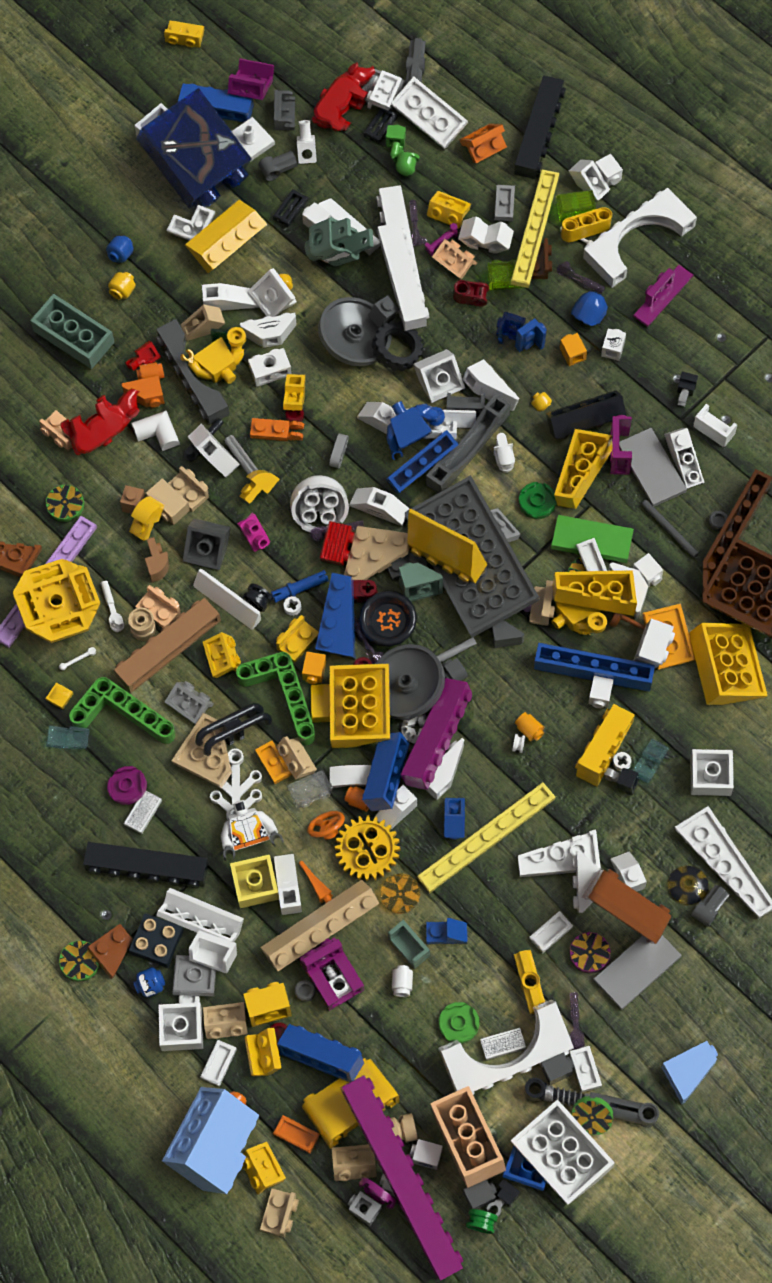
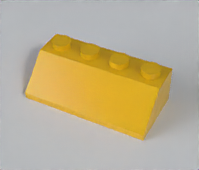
M238 200L187 242L185 246L206 272L210 273L267 224L255 209Z

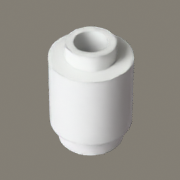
M400 965L392 971L393 995L409 997L412 991L413 971L408 966Z

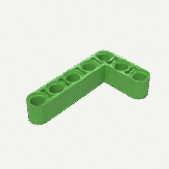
M279 652L243 663L237 667L238 683L244 687L278 678L298 739L302 745H310L315 741L312 719L292 659L288 653ZM281 661L288 663L285 666L278 665ZM262 667L269 668V670L266 672L260 671ZM247 672L250 674L249 677H241L243 673ZM289 678L294 680L290 684L284 682L286 679ZM292 696L299 697L297 701L290 700ZM300 713L305 715L302 719H298L295 716ZM304 731L311 732L307 737L301 735Z
M106 677L98 678L69 714L72 726L76 730H84L107 704L160 742L169 744L175 739V730L170 721ZM103 686L109 687L106 691H99ZM118 697L124 698L121 702H115V699ZM91 701L96 702L94 706H87ZM133 708H139L137 713L130 712ZM78 716L84 717L82 721H75ZM148 719H155L152 724L145 723ZM165 729L170 730V733L167 735L161 734Z

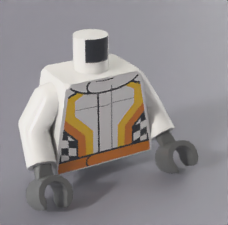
M245 800L233 803L236 813L228 816V821L224 823L221 833L222 847L224 849L223 859L225 861L226 854H232L234 860L235 851L271 840L272 845L276 847L274 843L276 838H280L282 843L284 842L273 820L263 811H256L255 808L247 810Z

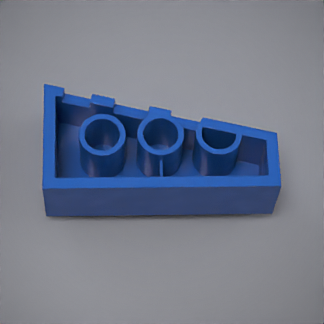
M332 573L315 649L320 652L356 659L353 578Z

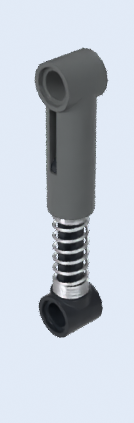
M531 1078L525 1084L524 1095L530 1102L537 1103L543 1100L554 1102L558 1099L563 1105L566 1103L570 1106L574 1105L577 1100L590 1096V1098L598 1097L606 1101L611 1106L613 1118L637 1123L649 1128L656 1124L659 1117L658 1107L652 1103H639L590 1092V1094L585 1093L584 1095L581 1092H571L570 1089L568 1091L564 1088L561 1090L559 1087L556 1089L539 1078ZM537 1086L541 1092L539 1094H532L529 1088ZM650 1111L654 1117L647 1120L643 1117L642 1113Z

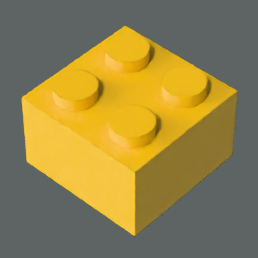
M273 982L268 984L266 988H252L243 994L252 1027L292 1016L284 983Z

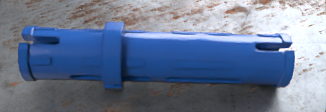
M325 570L292 584L289 582L285 587L271 591L274 602L277 603L290 596L295 597L300 592L328 582L329 579L327 575L325 576Z

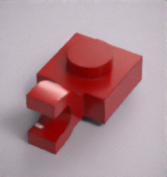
M148 341L134 352L137 356L127 360L125 364L128 369L131 368L134 371L139 365L153 363L161 356L153 343Z

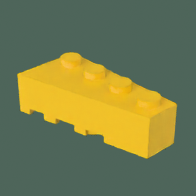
M575 429L554 494L558 506L572 509L578 507L612 452V435Z
M633 570L555 572L552 584L555 602L634 616L637 599Z
M613 704L611 709L607 708L602 718L604 721L601 726L598 725L595 729L592 741L588 742L583 756L579 758L575 766L577 777L598 787L606 769L609 767L634 722L635 714Z

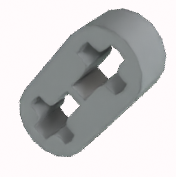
M338 434L330 458V467L340 468L348 444V435Z

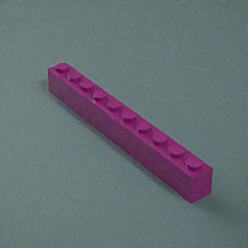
M363 1075L343 1085L340 1089L437 1279L441 1281L463 1269L461 1265L463 1259L458 1250L454 1251L451 1245L453 1239L448 1231L444 1232L441 1226L444 1222L439 1212H434L431 1206L434 1202L428 1192L424 1193L421 1187L424 1183L420 1175L414 1173L412 1169L414 1163L409 1154H404L402 1150L404 1146L403 1141L399 1135L395 1136L392 1130L394 1124L389 1116L385 1117L382 1111L385 1108L379 1096L375 1097L372 1091L375 1087L371 1079H366Z

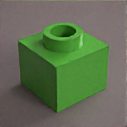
M388 125L386 147L392 148L393 142H399L400 146H403L404 149L406 127Z

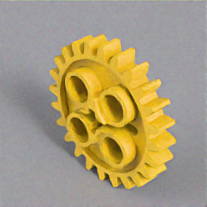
M367 815L366 821H363L361 816H359L358 823L352 819L351 827L345 824L346 832L339 831L342 838H336V842L340 845L335 846V850L340 851L335 854L336 858H342L338 862L339 866L345 865L344 872L351 870L350 877L357 874L358 880L365 876L366 881L369 880V876L376 880L377 874L384 877V870L390 873L389 865L396 866V862L393 859H399V855L395 852L400 851V847L396 846L399 843V839L394 838L397 835L396 831L390 832L392 826L388 825L385 827V820L378 823L377 817L370 821L369 815ZM374 831L377 833V836L374 839H369L366 837V834ZM359 833L364 837L367 846L371 847L372 855L377 860L376 864L373 863L369 852L364 850V844L358 836ZM351 841L359 842V846L355 849L350 848L348 845ZM379 848H384L387 853L384 856H378L376 851ZM361 858H367L369 863L361 866L358 861Z

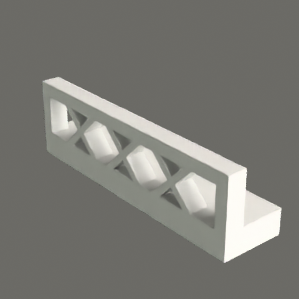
M169 888L164 904L157 912L158 917L196 933L200 930L232 942L239 936L244 920L242 917L172 888ZM166 909H167V910H169V911L174 912V914H170V913L165 912V911H166ZM222 934H227V935H229V936H231V937L228 938V937L223 936Z

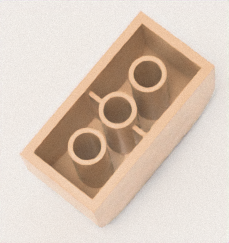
M469 1086L430 1103L438 1127L467 1188L506 1171L503 1157Z

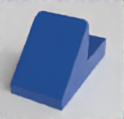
M447 918V922H426L427 944H467V923Z

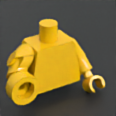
M234 327L228 331L227 339L231 345V352L223 338L220 337L195 355L191 350H186L189 354L188 359L183 354H181L180 358L182 361H188V366L197 377L212 380L215 383L224 379L228 384H231L236 379L233 371L244 356L242 345L246 342L245 331L240 327Z
M555 602V612L558 616L551 620L556 629L559 630L566 624L571 631L581 635L601 633L605 630L607 619L604 614L600 613L601 610Z

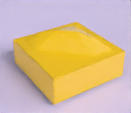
M55 683L47 695L46 701L63 710L72 697L73 691Z

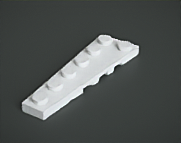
M709 806L675 826L678 834L758 918L772 911V899Z

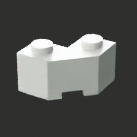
M472 217L463 220L458 239L471 249L478 250V247L489 249L491 253H500L509 250L514 231L503 222L488 226L480 218Z

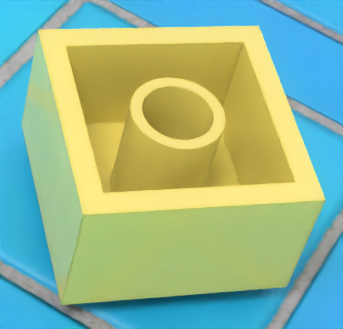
M270 855L230 863L240 908L279 900Z

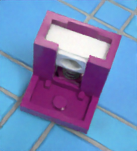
M334 937L330 940L328 938L321 942L319 947L314 950L311 949L299 958L300 964L329 1011L364 991V984L343 952V946L339 939L336 940ZM333 965L336 966V968H337V970L339 971L340 975H337V972H335V970H334L335 968H332ZM325 969H326V972H325V973H327V976H329V980H330L329 982L327 981L326 977L324 976V974H323V972H322V971L325 970ZM341 982L345 987L342 990H336L334 985Z

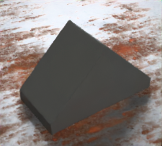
M505 620L491 627L494 648L520 645L524 642L525 634Z

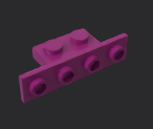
M680 265L674 270L668 268L665 273H660L656 280L657 282L654 285H650L645 291V303L637 310L633 317L649 327L692 279L693 274Z

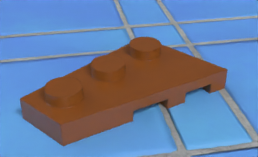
M0 541V570L22 577L24 571L31 569L42 550V546H24L23 543L11 545Z

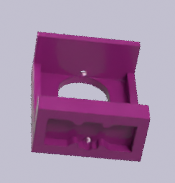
M240 58L236 75L230 74L228 94L263 100L273 82L274 65Z
M625 415L612 416L610 474H630L632 451H619V436H629L632 417Z

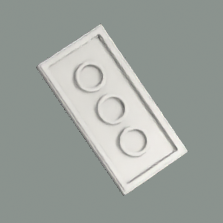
M415 77L407 83L391 104L393 108L444 150L468 123V120Z

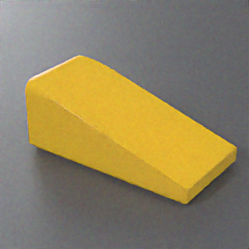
M330 684L311 685L312 723L330 722Z

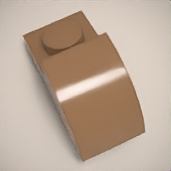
M154 537L147 539L151 557L145 558L152 583L161 580L167 574L170 565L167 552L163 553L160 543L156 544Z

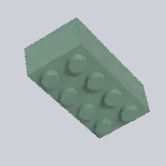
M55 294L47 300L30 320L35 333L90 369L98 363L114 344L112 331Z

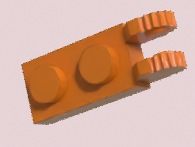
M252 418L250 438L300 441L303 440V434L300 432H289V429L303 430L305 424L299 421L290 422Z

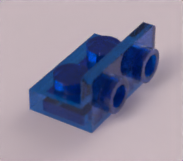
M504 312L503 317H499L496 328H498L496 332L498 343H503L505 335L516 340L517 330L526 325V318Z

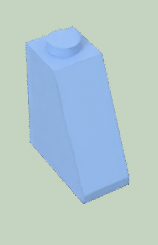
M708 1041L664 1062L661 1067L681 1104L688 1100L717 1061V1051L713 1045H709Z

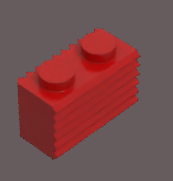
M329 521L320 554L321 561L344 566V562L348 561L350 554L348 550L349 543H353L355 536L351 526Z

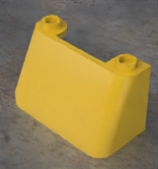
M364 1058V1065L355 1079L363 1075L366 1079L370 1078L375 1087L372 1090L375 1097H380L384 1107L385 1105L390 1106V1108L394 1107L399 1103L398 1093L371 1059L366 1060ZM340 1078L316 1095L314 1093L304 1098L303 1101L305 1103L302 1105L303 1110L330 1149L339 1144L338 1140L342 1138L341 1135L345 1138L347 1133L359 1126L340 1087L349 1082Z

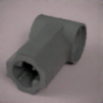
M289 151L275 158L271 156L265 157L260 160L258 165L266 180L272 181L277 179L280 173L297 167V161L293 152Z
M715 885L706 898L696 906L691 916L706 927H709L716 918L719 909L729 897V894L721 886Z

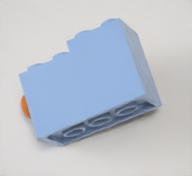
M201 1087L162 1162L203 1191L227 1194L232 1188L238 1172L243 1167L246 1156L241 1153V1150L245 1147L251 1131L255 1128L259 1114L246 1106L247 1100L245 1096L233 1091L229 1093L225 1089Z

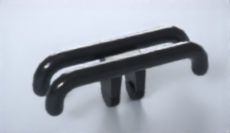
M259 703L249 704L202 728L196 735L195 743L197 746H202L203 739L207 734L223 727V732L211 737L204 745L203 753L209 756L212 747L216 743L225 739L229 745L234 744V734H236L239 740L245 738L244 729L263 720L266 725H271V715L264 713L263 706ZM253 711H256L257 715L243 722H241V720L239 719Z

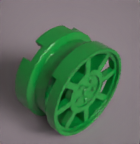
M469 1209L470 1222H466L465 1227L482 1233L494 1234L495 1230L493 1227L494 1223L498 1220V1216L483 1210Z

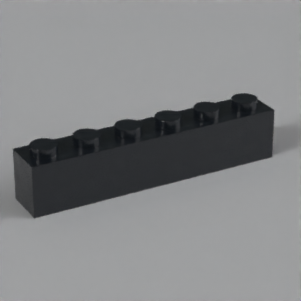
M543 75L516 159L515 175L536 179L537 173H541L543 166L541 160L546 157L548 150L546 144L550 143L552 138V132L550 131L551 128L556 126L557 118L555 115L560 113L562 105L560 99H564L566 93L564 80Z
M94 842L87 843L83 863L85 870L94 875H99L100 873H107L111 877L122 875L127 876L131 880L144 878L152 883L165 881L174 886H178L179 883L187 884L190 888L204 887L208 870V860L204 857Z

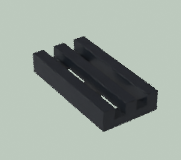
M381 108L365 130L364 137H370V140H376V143L380 144L387 133L388 125H393L398 118V114ZM384 113H386V115L384 116V118H383V119L381 120V122L378 124V126H377V128L375 129V131H374L373 133H371V131L373 130V128L375 127V125L378 123V121L380 120V118L382 117V115H383Z
M292 189L273 215V219L279 220V223H285L289 227L307 203L308 197ZM297 196L295 200L290 204L284 215L280 216L282 212L285 210V208L288 206L290 201L293 199V197Z

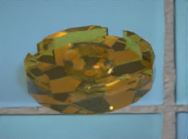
M403 873L389 876L382 883L380 890L381 901L385 908L397 914L408 913L413 910L419 903L421 896L417 881L410 875Z

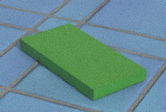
M558 515L551 549L579 554L576 545L595 538L603 559L627 563L634 529Z

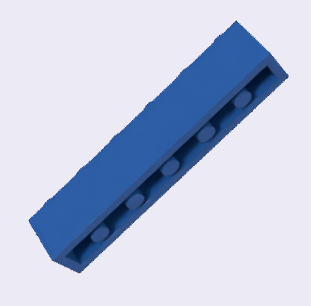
M538 643L534 669L592 681L594 676L613 679V685L650 692L655 665Z

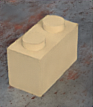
M163 478L146 492V497L151 496L165 505L161 518L166 522L169 521L175 525L190 511L189 502Z

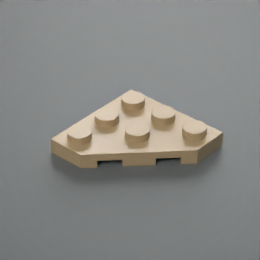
M357 526L344 575L351 576L353 580H369L368 578L377 572L381 573L390 567L392 562L408 555L410 549L407 543L408 533Z
M203 713L171 761L174 765L222 789L232 774L225 739L212 747L209 756L204 755L203 749L205 743L214 735L223 732V729L221 727L207 734L203 739V745L197 746L195 743L197 733L205 726L217 721V719Z

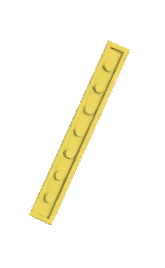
M547 170L541 171L511 279V285L526 288L530 286L560 173Z
M542 782L419 874L417 879L430 894L554 801L556 797Z

